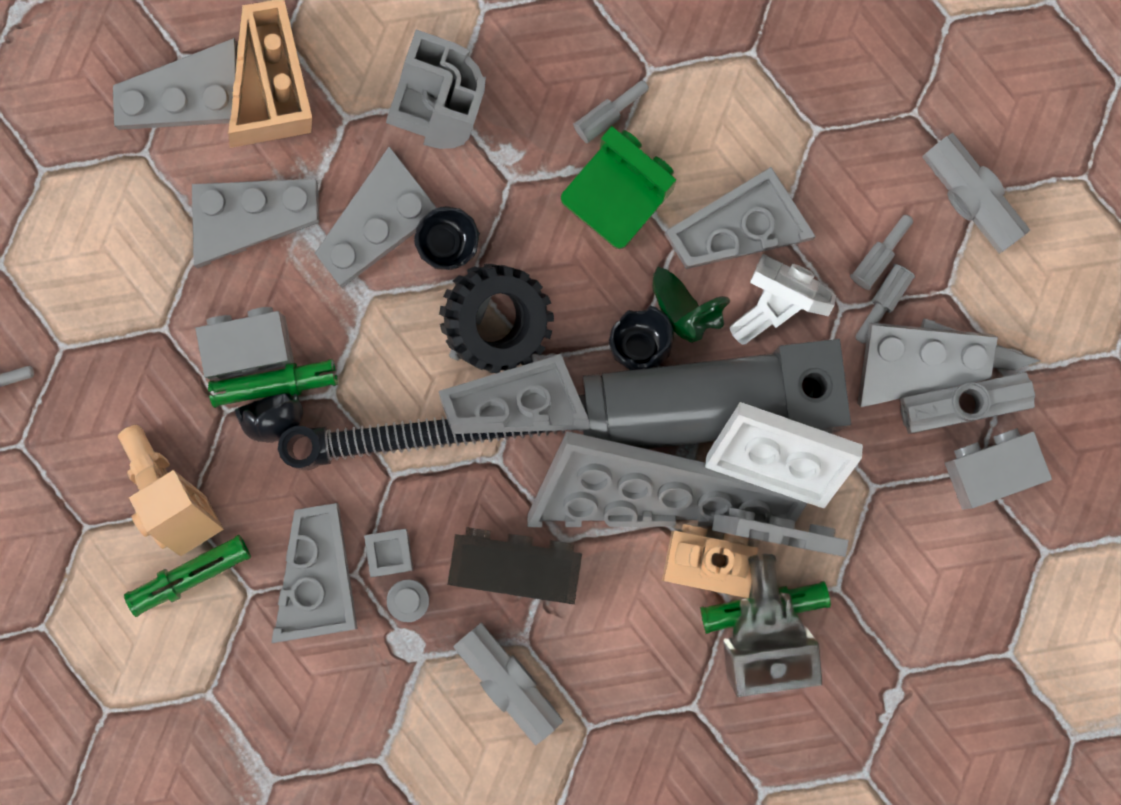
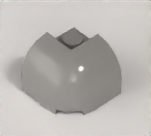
M416 29L386 123L425 136L423 143L425 146L446 149L464 145L470 137L485 91L486 77L482 76L479 66L470 58V51L454 42Z

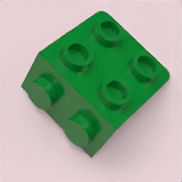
M611 126L601 138L600 150L561 194V203L615 249H623L673 192L677 179L672 176L674 170L664 160L657 156L651 159L640 150L642 144L634 135L626 130L620 133Z

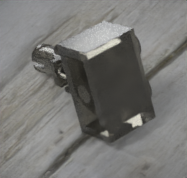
M762 554V560H759L758 555L750 556L748 558L752 583L750 603L747 598L740 600L741 615L734 625L732 638L723 639L726 675L737 697L822 685L819 643L807 627L804 626L800 617L793 611L791 595L788 593H781L779 595L776 556L773 554Z

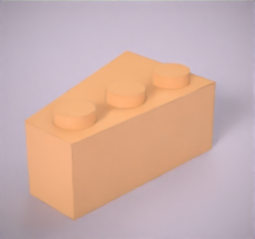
M272 0L242 5L228 132L230 148L311 133L312 114L285 0Z

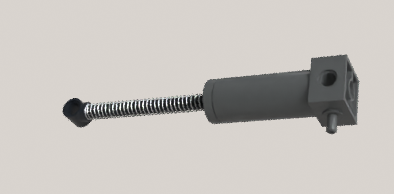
M840 339L781 345L772 354L602 373L601 376L600 374L583 375L585 394L579 395L588 416L590 428L578 430L579 432L583 431V435L643 449L716 441L740 402L831 434L851 425ZM802 381H808L814 385L817 391L816 399L806 396L802 390ZM443 416L441 420H436L434 417L432 421H428L426 418L424 422H420L418 419V422L412 423L410 420V423L406 424L402 421L398 425L395 422L389 426L385 423V426L379 427V424H377V427L372 428L371 425H369V428L361 426V429L353 427V430H347L345 427V431H339L337 428L336 432H331L326 426L317 428L294 426L282 433L278 441V452L285 464L299 470H311L320 465L331 464L333 457L338 460L339 457L346 459L347 456L354 458L355 455L362 457L363 454L370 456L371 453L379 455L380 452L386 455L388 451L394 454L396 450L402 453L404 449L410 452L412 448L418 451L420 447L426 450L429 446H432L435 449L437 445L443 448L446 444L451 447L454 443L459 446L463 442L467 445L468 442H473V444L476 441L483 443L484 440L492 442L493 439L500 441L501 438L508 440L509 437L516 439L517 436L524 438L525 435H529L532 438L533 434H537L540 437L541 433H546L548 436L550 432H554L556 435L558 431H562L564 434L567 430L452 434L448 420L444 419ZM308 437L312 442V452L307 458L298 460L294 456L293 446L299 438Z

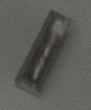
M466 527L465 535L455 534L447 585L575 605L582 553L574 552L575 544L550 540L549 548L532 546L533 537L508 534L507 542L491 540V531Z

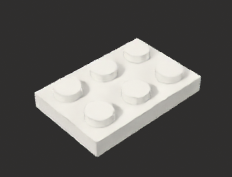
M740 402L706 456L705 468L825 508L862 459L863 445Z

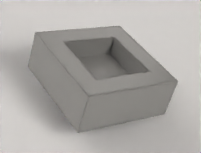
M408 529L364 535L370 577L414 571Z

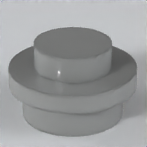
M402 580L394 584L389 590L387 607L391 615L397 620L413 622L420 619L426 613L429 607V595L421 583L415 580Z

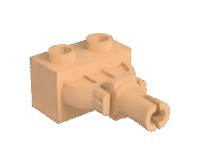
M139 425L129 426L119 433L118 439L131 461L129 464L130 470H128L127 475L131 481L137 484L139 492L129 497L136 511L132 515V520L144 537L151 535L160 548L168 547L179 556H183L224 530L207 497L175 470L167 472L166 468L170 466V463L162 454L154 452L143 429Z
M683 524L681 532L671 531L662 581L749 599L758 553L757 547L748 546L749 538L724 533L723 540L706 537L708 529Z

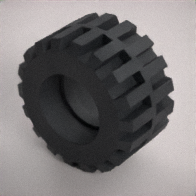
M484 264V267L481 268L474 266L467 269V275H458L453 280L456 284L452 290H446L443 296L447 298L446 306H440L439 315L444 317V323H441L440 327L441 332L447 335L446 343L449 348L457 353L456 355L462 360L490 373H500L501 370H510L520 364L533 363L534 361L531 356L534 353L541 355L545 350V347L541 345L543 338H551L552 330L547 329V322H554V313L547 310V305L551 304L550 298L547 294L541 292L543 286L537 280L531 279L529 277L530 274L505 265ZM499 293L509 296L515 307L516 318L514 326L504 338L495 342L484 341L476 328L478 309L490 296Z

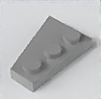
M234 38L113 85L114 126L118 130L229 123L238 48L236 40Z
M390 147L385 151L315 252L341 288L416 233L415 229L419 221L436 208Z
M772 167L671 227L664 234L686 269L814 240L816 237Z
M300 179L192 184L194 266L198 269L211 264L213 260L229 254H238L246 251V248L269 239L275 240L318 224L319 195L317 180Z
M869 322L857 404L860 407L960 386L966 383L991 379L998 337L993 334Z
M561 354L439 391L440 401L452 434L590 429L588 416Z
M334 503L294 510L286 556V570L283 587L280 590L278 616L271 643L358 629L339 504Z
M730 508L729 516L715 514L713 531L846 557L849 540L834 537L836 530L834 528L810 524L809 532L794 529L796 522L794 520L770 516L769 524L754 521V512Z

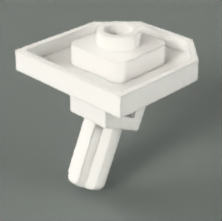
M762 254L750 283L764 290L757 305L733 322L729 329L739 343L742 345L747 344L772 324L777 328L801 309L829 316L835 305L836 295L819 281L813 279L815 275L808 269L796 264H792L789 267Z

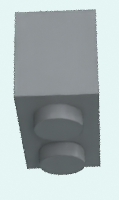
M272 307L252 309L248 311V317L232 320L230 315L212 317L206 320V326L195 328L204 377L211 381L283 368L286 364L294 363L286 317L279 311L273 312Z
M1018 428L993 436L996 444L987 448L980 449L977 442L954 450L956 459L945 462V466L962 510L972 509L1052 480L1034 432L1020 435Z

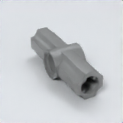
M953 133L946 136L922 156L934 174L949 190L947 193L948 199L954 209L964 219L972 220L999 254L1030 231L1027 224L1005 199L1004 188L998 177L987 167L979 166Z
M1027 372L904 397L900 399V411L908 434L1032 409L1035 407V392L1032 381L1029 379ZM962 393L970 394L975 400V410L972 414L965 413L959 406V397Z
M482 622L453 646L460 657L468 664L469 668L480 678V685L491 700L503 712L507 711L535 746L563 723L560 714L557 713L550 702L535 687L537 683L513 655H508Z

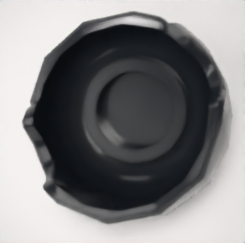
M449 206L435 208L419 221L415 229L414 245L420 258L434 269L453 270L459 268L472 259L477 252L480 233L474 219L460 208Z
M648 306L646 310L642 311L627 310L611 328L609 346L614 360L629 370L658 367L669 357L674 340V330L669 316L654 306Z
M290 393L269 396L236 408L235 414L242 430L254 441L266 443L279 441L282 433L288 428L299 426L301 422L303 407L296 393L293 394L294 400Z

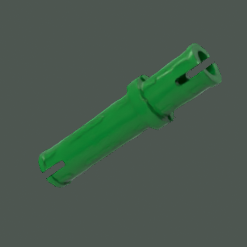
M333 359L302 366L290 363L286 364L285 369L219 381H209L208 392L218 393L226 391V393L211 395L209 398L212 406L216 408L221 405L290 393L291 396L295 393L301 395L302 390L338 385L337 375L331 373L320 376L322 373L337 370Z
M238 534L235 538L198 555L170 571L163 569L157 572V578L130 592H126L124 594L125 602L131 613L138 617L167 600L171 602L179 600L181 593L215 577L244 560L250 559V552L244 540ZM219 557L224 558L223 560L201 570L196 574L192 573V571L214 561ZM181 577L183 578L182 581L155 595L152 593Z
M820 581V583L793 589L781 586L778 587V592L708 607L702 606L700 607L705 634H709L713 631L784 617L785 621L794 619V614L831 608L827 585L825 581Z

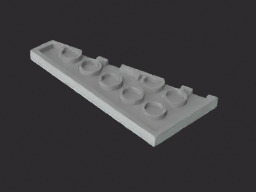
M567 431L528 513L527 527H542V521H565V527H581L582 521H605L609 527L675 526L676 520H698V526H713L715 514L729 516L730 508L754 512V521L769 524L770 516L797 521L808 503L705 468V462Z

